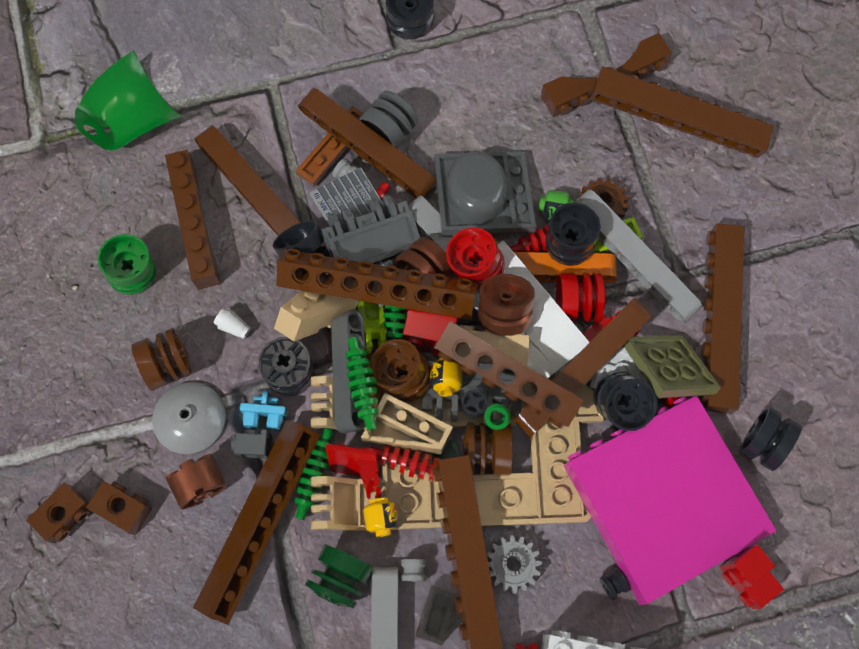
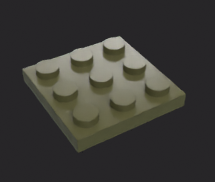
M682 335L631 337L623 345L658 398L714 395L721 388Z

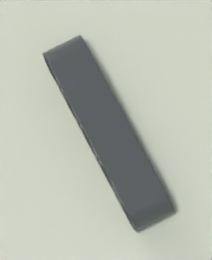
M351 310L334 317L331 323L334 422L337 430L343 434L366 427L365 421L359 419L357 412L362 411V409H355L354 402L360 399L354 400L350 394L356 390H349L348 383L353 380L347 379V373L352 370H347L346 363L352 361L346 360L345 355L350 350L348 339L357 337L359 347L365 349L364 319L356 310Z

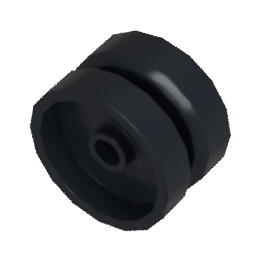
M386 0V16L389 29L396 36L403 39L414 40L423 37L430 31L433 25L434 0Z
M767 406L746 434L740 452L751 459L760 456V464L773 472L781 466L794 448L802 431V425L791 418L781 422L782 413Z

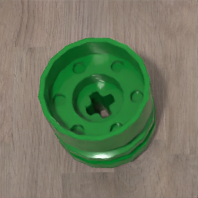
M128 234L116 235L105 241L99 249L97 257L98 266L111 287L117 292L126 295L139 294L148 289L154 282L157 272L155 262L141 239Z

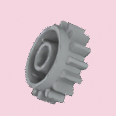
M514 535L510 536L509 542H506L502 537L500 538V546L494 543L491 546L495 552H487V557L491 559V562H488L489 568H491L490 577L496 579L493 585H503V592H506L508 587L511 588L513 594L517 593V587H520L524 592L527 590L526 583L528 582L533 586L535 581L532 577L540 576L541 574L535 570L536 567L542 565L541 561L535 560V557L540 553L539 551L532 552L530 549L533 543L531 542L526 546L524 544V537H521L518 542L515 541ZM513 557L519 561L520 567L518 571L514 572L507 568L508 558Z

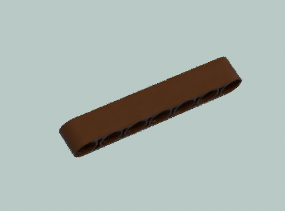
M312 88L298 104V108L304 115L414 198L419 196L425 198L436 185V179L429 172L320 90Z
M213 125L194 138L205 155L277 236L293 225L301 223Z
M634 297L552 382L575 394L653 316V313ZM549 395L545 399V406L549 410H556L560 406V400L555 395ZM524 408L513 421L531 438L548 421L550 416L542 411L537 415Z

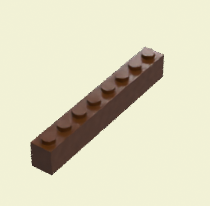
M602 66L596 76L589 100L757 158L768 150L774 126L767 124L765 120L747 117L742 112L727 110L719 104L712 105L704 102L699 97L686 96L678 90H669L661 87L658 83L640 80L635 75L620 73L612 67Z
M716 223L712 230L708 231L706 237L709 252L706 255L705 265L709 268L704 281V287L708 289V292L704 299L703 309L707 311V315L702 326V332L706 333V339L702 344L701 354L705 356V367L721 387L717 394L699 395V400L703 403L705 411L733 414L739 409L745 226Z
M285 421L193 607L195 610L211 619L229 625L320 434L303 424Z
M469 455L434 461L435 466L432 467L434 482H438L440 492L436 493L438 507L443 508L444 518L441 519V528L443 534H447L449 544L445 545V551L448 561H452L453 571H450V580L452 587H456L458 597L454 598V604L457 614L461 613L462 624L459 625L461 640L465 641L467 649H503Z

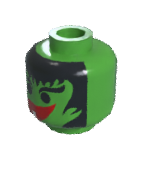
M549 190L545 197L541 196L538 210L543 211L542 216L544 219L550 220L551 215L558 207L566 203H573V200L570 199L568 193Z

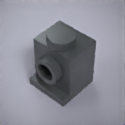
M244 430V434L232 436L231 449L239 458H268L270 433L267 430H261V435H259L258 431Z

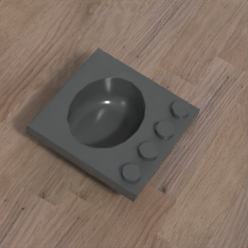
M472 151L468 153L434 154L441 235H455L461 230L471 227L484 229L490 234L535 232L536 222L525 151L487 153Z

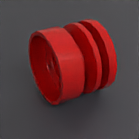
M475 227L463 229L456 233L448 243L446 257L451 269L459 279L467 278L477 282V290H480L483 281L490 276L503 274L505 268L504 256L492 235L484 229Z
M575 272L558 273L556 303L572 322H576L578 312H581L584 322H589L591 316L593 322L602 321L606 303V292L601 272H593L591 278L588 272H584L581 283H578Z

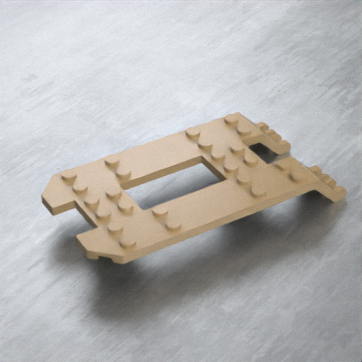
M551 375L548 379L552 381L556 375ZM311 377L312 387L326 386L330 390V394L319 392L311 394L312 401L330 402L311 404L313 412L330 411V418H312L311 428L337 429L334 422L333 377ZM534 382L525 383L523 393L528 397H533L537 393V385ZM584 385L574 394L583 399L584 402L569 427L563 425L560 429L547 421L530 438L532 473H512L510 476H497L493 474L473 475L482 527L586 523L591 518L564 465L569 462L568 456L581 450L579 424L602 423L604 421L603 416L596 410L593 402L594 390L592 391L587 385ZM422 397L415 401L404 402L436 418L437 401H433V410H422ZM522 400V408H521V411H522V410L526 407V405L528 404V403H526V402L523 401V400ZM442 401V422L453 428H467V422H474V427H479L480 422H484L485 427H489L484 419L485 412L478 418H469L461 412V402H458L457 422H451L450 411L452 410V402ZM508 404L509 413L511 411V404ZM494 411L493 419L498 420L500 412ZM510 414L509 422L511 426H518L513 421L518 414ZM365 427L364 429L357 430V431H353V432L365 431L366 427ZM391 447L390 452H394L395 448ZM405 449L400 450V455H404ZM411 450L409 457L413 458L415 451ZM425 452L420 453L419 460L423 461ZM427 453L430 455L428 463H432V453ZM387 461L386 466H382L383 478H379V488L382 493L380 498H388L389 501L394 502L396 505L398 526L392 530L441 528V519L444 518L443 508H439L437 504L436 493L440 492L438 482L429 481L430 473H425L423 480L418 479L419 470L415 471L414 478L408 477L409 467H406L403 475L399 473L400 465L397 464L395 470L390 469L391 462ZM331 476L311 477L312 487L330 486V494L317 493L311 495V501L330 502V505L311 506L312 513L330 512V521L312 520L311 530L367 531L363 509L369 505V500L375 499L376 492H372L371 498L368 499L362 479Z

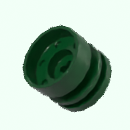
M324 544L317 560L325 565L326 569L324 572L312 569L311 573L320 577L321 580L317 584L308 579L305 586L309 587L317 596L337 606L355 609L357 602L347 598L349 592L361 596L362 593L353 586L354 581L367 583L374 567L339 549Z

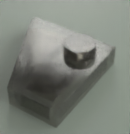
M433 585L430 586L415 637L442 645L448 639L451 632L462 623L461 613L457 614L454 604V598L458 597L457 593Z

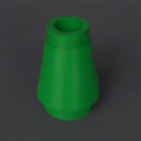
M494 404L487 408L484 419L491 429L501 430L509 424L510 413L505 406ZM494 411L501 413V417L498 420L492 418Z

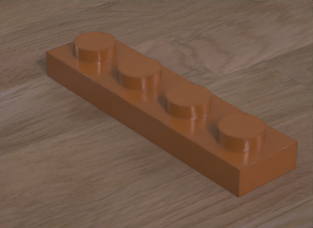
M354 106L348 109V112L357 119L363 114ZM328 133L296 169V174L315 187L348 147Z

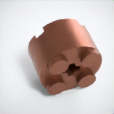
M212 454L203 456L197 462H194L193 459L187 460L179 465L180 470L174 471L165 477L182 510L203 503V499L209 496L213 498L227 488L225 479Z

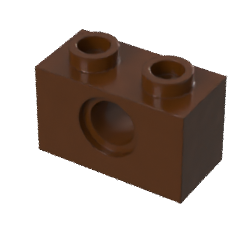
M103 481L86 508L127 533L136 535L152 508L145 505L148 500L136 493L133 496L126 494L125 490L127 488L116 481H113L112 484ZM124 500L125 508L121 512H117L116 506L118 502Z
M64 482L26 521L45 541L56 544L69 535V529L76 522L79 523L87 517L89 509L86 506L89 501L74 486ZM65 509V517L59 521L58 513L60 510Z

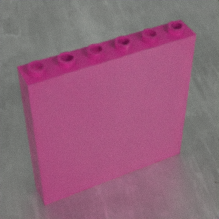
M684 396L674 401L675 407L667 410L666 406L658 409L654 418L641 429L627 432L620 429L611 434L612 439L606 443L601 439L589 446L591 448L590 451L584 454L581 450L568 456L569 462L564 465L568 476L614 560L626 577L639 605L651 603L776 531L697 396L690 399Z

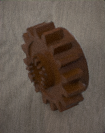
M600 177L596 184L590 180L588 187L583 186L579 197L590 189L621 220L624 219L625 212L629 208V205L626 204L629 196H623L625 188H617L619 185L618 181L611 184L610 178L606 182H602Z

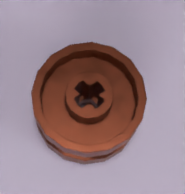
M424 237L417 239L408 247V250L403 251L393 261V266L398 269L419 270L422 273L434 275L443 274L451 278L454 275V271L447 262L444 250L434 241Z
M497 274L484 280L480 286L478 321L482 327L490 333L500 336H513L527 330L533 316L534 287L523 277L514 274Z

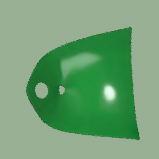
M132 51L110 66L89 87L75 110V125L78 131L104 150L112 151L125 146L140 135L184 115L174 111L163 99L147 77L135 51ZM83 126H91L96 130L97 134L92 135L88 133ZM109 127L110 132L106 133V131L103 128Z

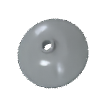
M197 382L181 383L167 390L156 403L152 416L153 430L159 442L172 452L182 455L201 453L213 446L222 435L226 425V408L221 397L209 386ZM184 411H189L187 418H182Z

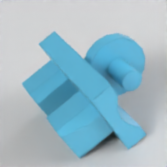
M264 390L262 396L253 397V403H260L261 405L241 403L240 411L243 413V426L252 429L258 428L259 417H268L266 428L281 431L284 419H288V411H286V407L270 405H278L279 398L270 397V390Z

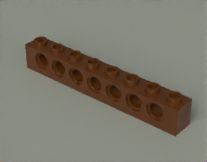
M283 249L277 261V287L469 320L472 317L477 282L467 278L457 279L443 274L434 275L422 273L419 270L398 269L391 265H375L368 261L357 262L344 257L334 258L320 253H304L297 249Z

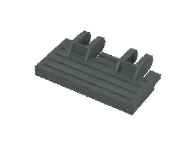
M388 194L384 195L382 201L388 217L385 219L378 200L372 199L369 202L372 212L355 218L357 229L349 209H342L341 216L347 231L345 233L342 231L336 214L334 212L328 215L330 227L321 229L330 257H344L351 261L374 263L408 250V247L419 239L420 235L407 202L403 201L396 204L399 213L397 214L391 196Z
M429 361L430 365L432 366L435 361ZM479 363L482 370H489L493 365ZM512 369L502 371L501 380L504 383L509 384L514 381L515 373ZM463 371L462 387L458 392L444 397L440 396L430 387L422 397V410H433V401H437L436 419L441 421L443 418L442 401H451L450 419L451 422H457L458 402H461L462 405L464 394L473 389L483 392L486 396V410L492 403L501 404L507 409L508 404H511L510 414H519L522 408V400L519 398L515 402L503 395L505 389L496 385L495 389L481 381L483 376L476 372L472 376Z

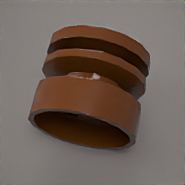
M173 328L165 331L167 341L162 333L156 334L157 346H154L149 338L131 344L138 370L151 391L168 384L166 374L168 372L175 381L181 379L179 369L185 377L192 375L187 349Z
M402 339L389 340L380 345L374 352L370 361V368H372L374 373L372 377L376 379V383L390 396L402 402H411L421 398L429 390L431 365L409 341Z
M467 422V429L463 437V456L469 455L473 475L475 464H479L480 475H484L486 464H491L493 475H511L512 429L510 422L501 430L492 429L491 434H486L484 422L479 424V434L475 433L474 422Z

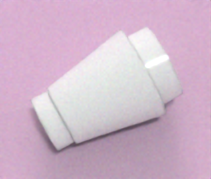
M222 308L214 320V324L218 326L217 329L245 339L251 330V327L231 309Z

